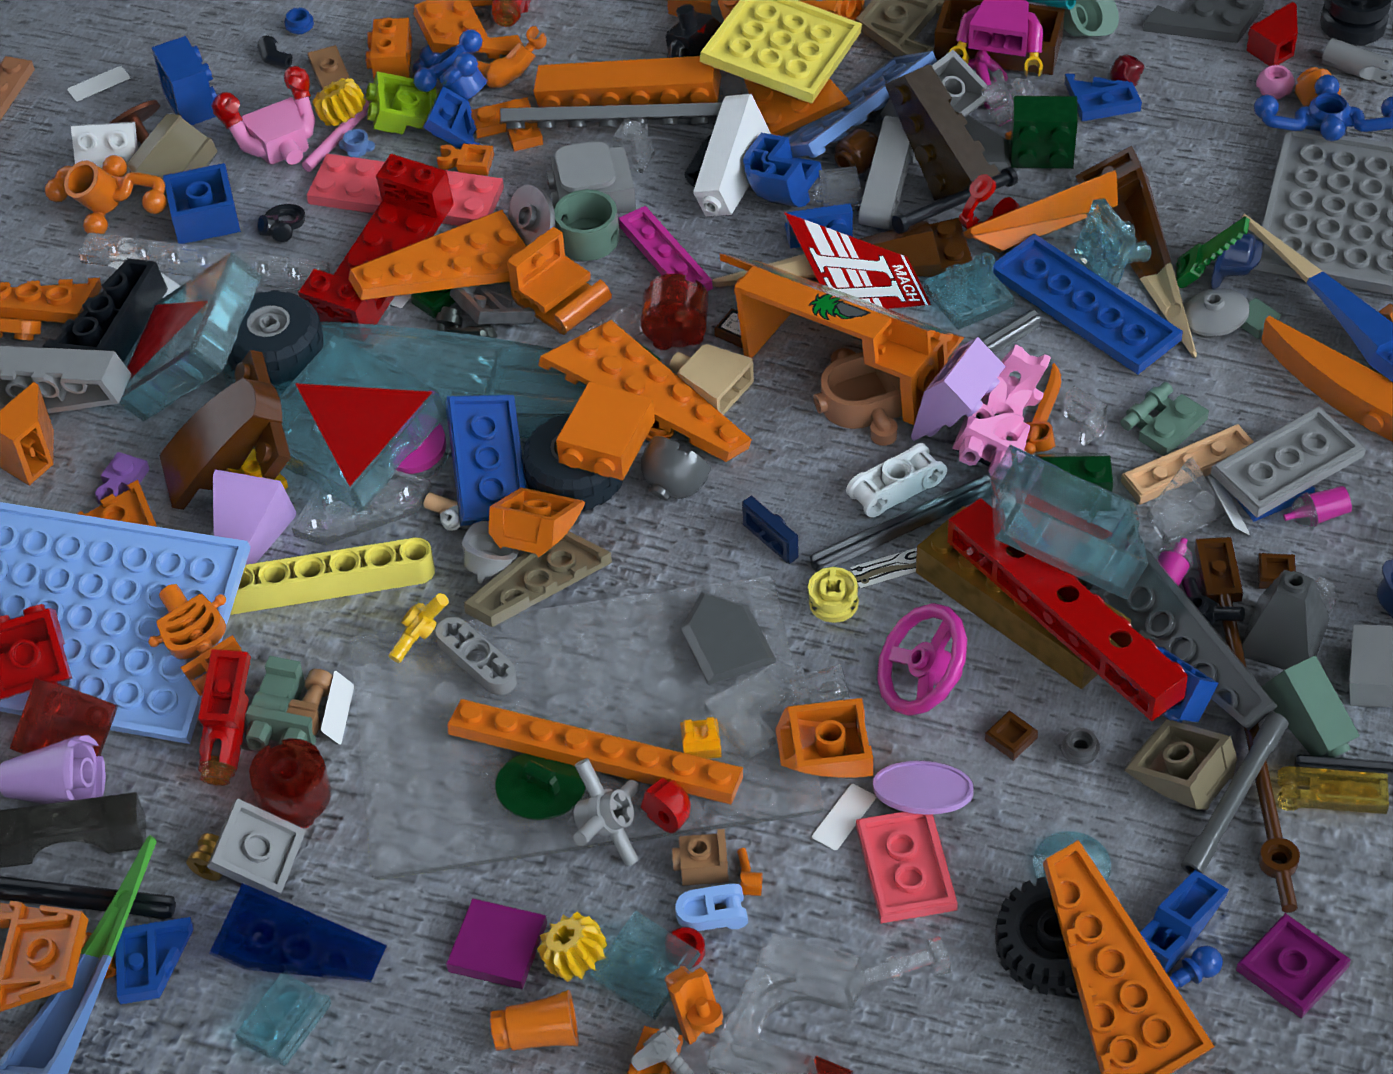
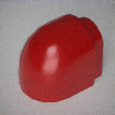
M661 778L645 791L640 808L647 813L646 816L665 832L675 833L689 818L691 803L686 791L675 780L668 781L665 778Z

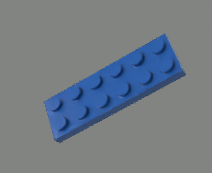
M1035 233L990 265V276L1137 375L1182 341V330Z

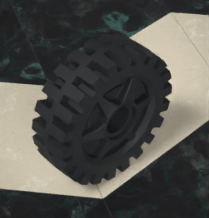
M1046 877L1037 878L1036 886L1030 880L1022 883L1021 891L1018 888L1011 891L1009 899L1005 898L998 913L995 944L998 958L1001 957V965L1005 971L1010 969V977L1016 982L1022 978L1023 987L1032 990L1034 985H1038L1040 994L1048 995L1049 988H1055V996L1064 995L1066 988H1069L1072 994L1077 993L1078 989ZM1055 933L1061 937H1051L1048 934Z

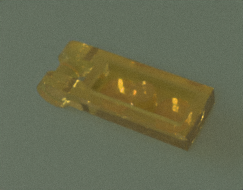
M1293 766L1282 767L1277 772V782L1281 786V791L1278 793V806L1283 810L1293 811L1301 807L1387 814L1389 808L1388 774ZM1299 785L1308 786V790L1297 789Z

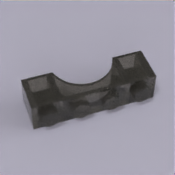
M137 792L0 810V868L32 864L34 857L39 851L50 845L62 842L89 843L109 854L139 850L146 840V816Z

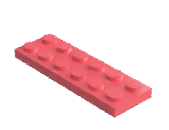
M326 154L307 193L308 204L374 214L382 202L376 175L385 162ZM447 171L454 205L442 224L461 226L494 212L504 189L503 178Z

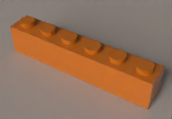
M700 56L538 65L533 92L538 107L718 103L721 74L719 69L700 62Z

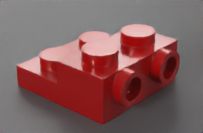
M44 604L22 610L24 616L10 620L9 615L0 616V700L72 679L63 648L65 641L55 609H45Z

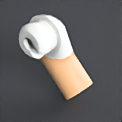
M429 492L424 500V508L439 513L441 523L445 529L454 531L460 528L457 501Z

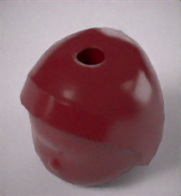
M1120 55L1111 67L1110 80L1133 82L1134 86H1137L1145 66L1140 60L1131 55Z

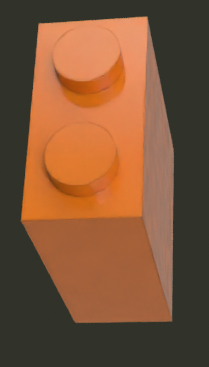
M588 382L556 439L559 463L571 468L594 472L603 477L624 480L655 422L653 398Z

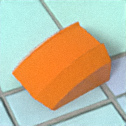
M521 487L490 506L488 533L500 549L503 547L534 553L539 558L568 533L580 515L585 502Z
M862 698L788 706L784 709L775 729L781 766L806 774L826 777L873 776L872 748L868 743Z

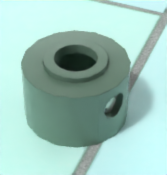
M578 190L563 196L556 203L554 209L555 228L563 232L566 256L581 261L598 260L609 255L617 247L620 239L616 203L609 195L597 190Z

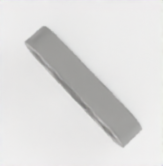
M448 617L438 623L435 632L439 648L487 691L495 695H504L516 687L517 676L514 664L463 619ZM457 634H459L460 642L462 643L461 645L459 643V640L454 637ZM475 650L486 653L485 657L479 661H470L466 658L470 652ZM493 671L499 676L494 678Z

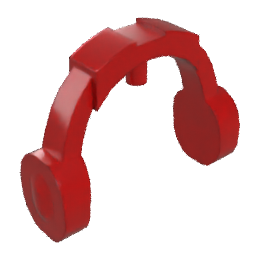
M987 174L978 176L972 182L969 189L971 195L963 208V212L959 215L960 223L967 230L1020 208V205L1012 197H1006L994 207L993 215L984 222H978L979 219L976 216L973 218V212L979 202L989 199L996 189V182Z

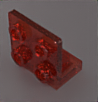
M35 678L9 749L26 754L77 735H89L99 745L92 746L96 756H101L118 706L60 683Z

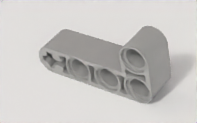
M887 115L884 117L860 206L859 225L886 230L892 229L891 220L897 212L909 163L914 164L916 160L899 117Z

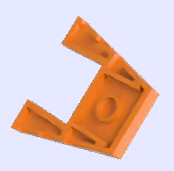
M10 901L9 904L0 903V929L9 928L0 961V1012L73 987L89 921L82 911L40 905V908L27 907L23 902Z

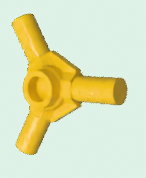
M438 593L427 605L417 603L407 611L401 620V623L406 628L388 655L393 661L401 663L419 636L425 640L432 633L437 625V622L433 619L449 603L446 595Z

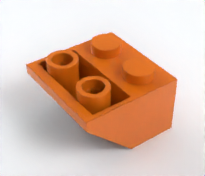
M35 382L30 384L0 410V467L29 486L54 465V429L39 385Z

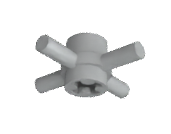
M586 758L577 762L575 767L590 797L578 801L575 805L574 819L579 830L573 835L574 842L578 846H585L596 835L610 836L625 866L636 863L639 858L624 828L631 825L633 821L634 809L631 799L638 793L640 789L639 784L635 780H628L620 789H604L589 759Z

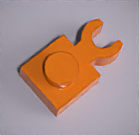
M463 143L461 149H456L451 145H441V156H437L439 169L449 170L457 167V171L461 173L488 176L494 158L493 146Z

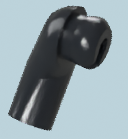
M262 36L257 44L262 61L284 68L290 67L293 59L292 55L278 51L275 44L277 40L274 37Z

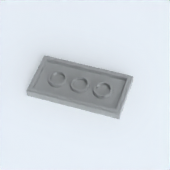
M1318 406L1212 466L1211 475L1258 518L1364 457L1366 448Z

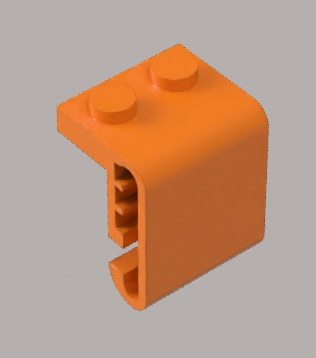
M555 227L538 236L535 241L507 260L513 300L523 309L527 307L532 308L535 311L536 318L562 335H565L612 298L610 289L601 279L592 286L586 283L591 279L590 272L565 256L563 232Z

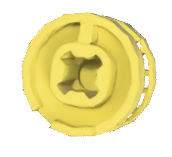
M838 567L823 568L810 578L808 583L810 610L817 618L826 622L836 623L845 621L855 614L859 605L857 595L858 584L855 576L850 571Z

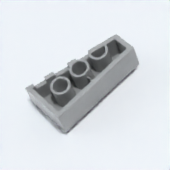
M0 346V408L2 409L33 382L39 385L48 414L119 404L132 374L115 351Z

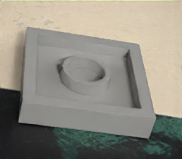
M237 798L232 804L207 868L277 899L282 894L306 830Z

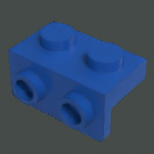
M850 203L787 212L788 214L853 237V211ZM787 219L785 232L790 249L799 248L801 246Z

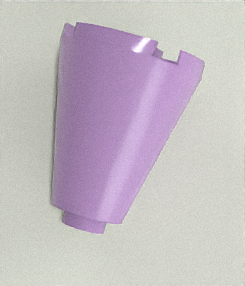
M77 735L3 761L0 764V792L4 797L82 811L94 809L97 806L93 804L95 798H102L106 781L103 756H96L92 747L99 745L89 735Z

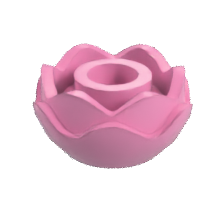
M1272 65L1265 68L1256 80V86L1262 95H1271L1276 99H1281L1291 94L1295 85V79L1291 71L1281 65Z

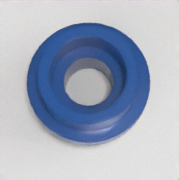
M294 8L287 12L284 24L288 32L301 35L313 27L314 20L307 9Z

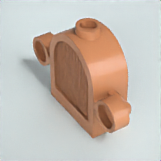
M847 348L834 351L831 355V364L825 368L821 376V392L813 395L818 413H824L828 420L844 428L860 429L870 426L871 440L878 445L886 446L894 443L897 439L898 425L894 418L902 416L899 377L865 365L863 352L856 354L853 350Z

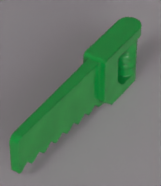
M1244 216L1205 244L1201 245L1198 243L1178 257L1175 276L1178 288H1185L1200 278L1211 261H1215L1218 255L1221 256L1224 250H1228L1230 245H1234L1237 240L1242 238L1243 234H1247L1250 219Z

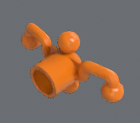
M118 155L107 157L103 162L102 168L88 160L80 161L73 166H63L57 171L55 178L49 180L45 185V194L49 200L56 203L62 202L69 195L93 212L88 214L83 220L84 230L93 237H99L108 229V221L105 218L106 213L114 210L120 201L126 200L130 196L134 185L152 188L142 197V205L147 212L159 214L167 206V199L164 195L165 182L163 179L155 175L139 172L126 174L127 164Z

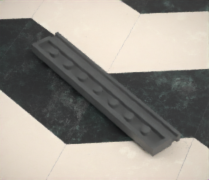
M722 103L500 108L499 113L500 124H507V129H525V123H537L538 129L556 128V123L568 122V128L587 127L586 122L599 121V127L617 126V121H629V126H647L648 120H660V125H678V119H690V124L698 125L709 124V118H717Z

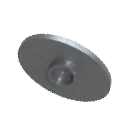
M524 185L514 193L509 205L508 218L525 245L528 246L538 236L555 227L554 208L549 196L538 187Z

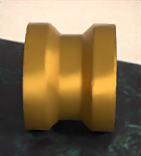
M204 833L197 842V851L190 854L186 863L191 871L207 880L217 881L220 880L222 874L207 868L219 836Z

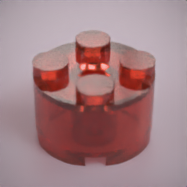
M664 274L654 278L650 282V286L644 290L641 329L645 336L653 341L655 348L668 350L671 347H686L703 342L707 329L709 295L705 286L696 279L695 283L685 280L686 275Z
M296 738L284 739L280 745L271 748L269 744L262 748L251 762L249 769L250 781L258 808L298 827L307 828L314 823L315 818L322 814L331 799L330 780L324 759L312 743Z

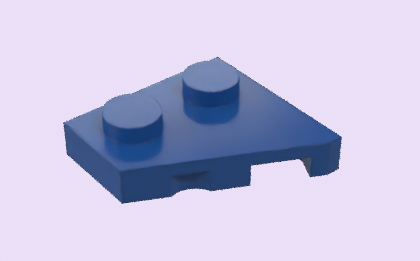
M443 86L436 96L423 128L431 132L435 137L443 139L458 149L462 148L463 143L480 145V143L474 142L473 138L476 127L471 117L470 102Z

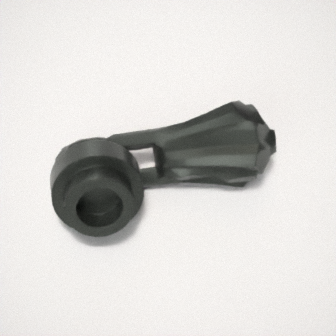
M442 307L441 312L437 313L436 323H438L436 338L441 344L448 345L455 340L456 336H463L466 340L487 348L493 345L497 338V333L492 324L468 326L462 329L463 318L460 316L461 311L458 309ZM444 326L448 327L445 329V332L450 334L447 339L443 338Z

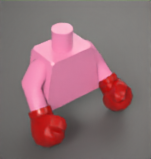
M292 66L288 67L284 72L285 85L291 90L293 98L290 97L244 116L240 115L238 111L240 102L233 94L222 92L215 97L211 105L214 115L224 124L226 129L230 130L243 152L256 157H262L268 164H276L286 160L288 164L294 165L302 160L303 153L309 148L307 139L312 137L315 125V116L309 99L311 97L309 92V75L305 69Z

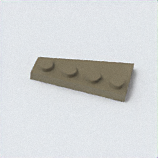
M568 531L555 546L539 558L534 553L524 552L464 602L465 613L490 627H494L611 564V552Z

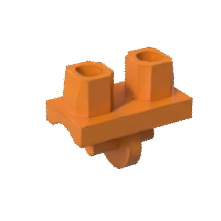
M681 966L665 977L683 1039L689 1045L694 1043L702 1032L711 1034L715 1031V1028L723 1024L722 1008L716 1002L708 973L702 967L691 973L685 966Z

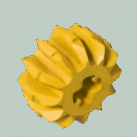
M341 78L337 82L332 81L330 85L324 86L322 91L317 92L312 104L318 117L326 126H338L342 122L346 123L349 119L355 118V115L363 110L366 100L362 90L352 78Z
M577 911L570 918L563 914L560 922L557 924L549 923L550 931L540 935L542 944L537 948L540 958L545 963L544 966L549 973L568 982L574 976L583 979L585 972L589 969L596 971L595 963L605 958L603 951L608 945L597 922L591 919L590 916H582Z

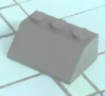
M954 50L931 65L952 97L951 106L959 114L962 113L964 117L968 116L995 94ZM890 99L880 114L883 118L886 115L898 117Z

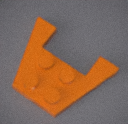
M426 0L414 5L413 15L432 52L443 53L449 48L458 45L460 35L468 29L476 30L481 35L482 46L477 52L486 53L488 58L500 59V55H508L518 43L522 44L518 35L488 37L473 7L492 5L493 0Z

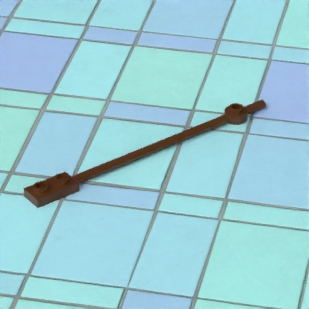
M1232 538L1196 539L1194 550L1203 594L1217 602L1220 606L1231 607L1233 602H1242L1243 589ZM1222 621L1226 644L1246 667L1237 621ZM1259 723L1250 730L1244 727L1248 750L1252 747L1254 737L1260 729ZM1265 761L1255 779L1267 841L1261 847L1258 862L1261 870L1266 875L1275 878L1282 911L1290 913L1298 908L1291 876L1298 868L1300 852L1293 842L1282 836L1267 761ZM1274 860H1279V861L1283 862L1284 864H1278V863H1275V862H1273V861H1274Z

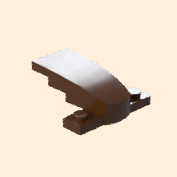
M249 350L242 362L236 366V382L202 406L179 429L159 456L172 508L185 510L199 489L212 490L215 469L225 471L227 468L240 470L254 447L256 460L259 462L262 477L275 479L291 459L282 426L280 398L277 390L270 383L262 352Z

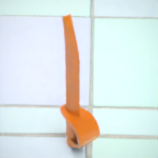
M1055 363L1052 364L1051 374L1032 422H1026L1030 425L1024 449L1028 456L1035 452L1049 451L1055 447L1053 427L1047 422L1061 387V374Z

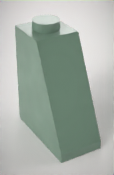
M1316 655L1282 671L1262 685V688L1278 706L1274 709L1275 713L1282 715L1288 720V728L1310 755L1323 756L1328 754L1329 757H1338L1351 750L1348 743L1360 736Z

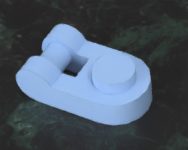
M725 884L684 892L678 897L675 905L676 919L679 925L693 928L697 931L722 927L729 929L745 927L748 924L746 909L741 906V902L744 900L742 887L739 884ZM723 904L726 908L715 910L714 905Z

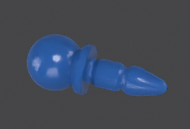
M1201 946L1192 953L1191 959L1184 958L1182 960L1183 967L1173 972L1169 978L1176 988L1184 986L1191 980L1195 984H1199L1202 982V978L1214 977L1221 971L1223 966L1222 956L1212 946Z

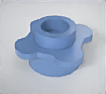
M352 129L346 132L343 139L339 141V148L344 149L348 157L358 158L365 155L367 151H373L375 143L368 140V135L364 130Z

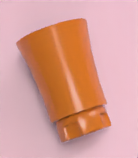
M570 990L547 998L506 1006L505 1010L490 1012L491 1033L496 1051L510 1048L515 1051L547 1046H578L579 1044L576 1013Z

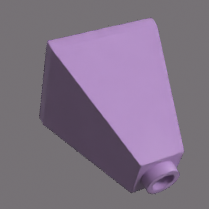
M215 469L213 474L214 536L248 541L251 548L246 565L257 563L292 522L297 512L281 481Z

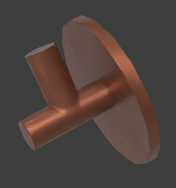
M157 100L141 103L120 114L110 123L135 122L137 142H140L142 145L149 136L142 122L152 116L159 109L160 105Z

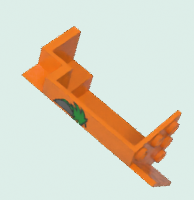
M720 254V261L748 271L743 277L738 279L734 286L744 356L753 358L791 313L862 339L864 364L899 377L903 421L909 424H915L924 391L948 362L949 356L965 338L763 262Z

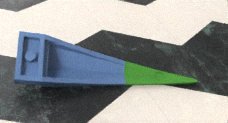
M151 835L146 838L112 902L81 950L73 987L50 995L29 1025L0 1059V1074H68L157 840Z

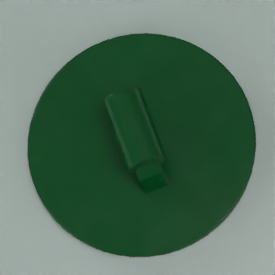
M525 753L508 761L500 769L495 781V792L501 805L514 815L532 820L552 819L566 814L583 798L586 789L575 766Z

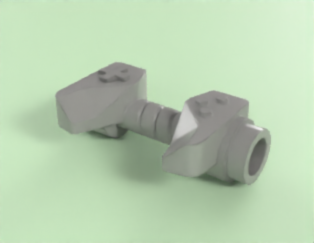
M664 1026L643 1043L644 1048L631 1059L632 1065L638 1071L664 1061L674 1074H695L676 1051L680 1040L678 1039V1032L673 1027L666 1028Z

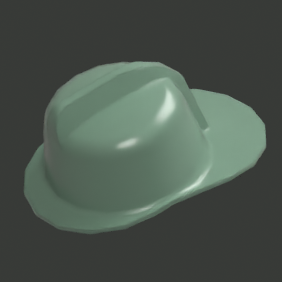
M1076 0L1073 9H1065L1064 28L1070 35L1075 37L1110 35L1117 29L1119 23V11L1114 0Z

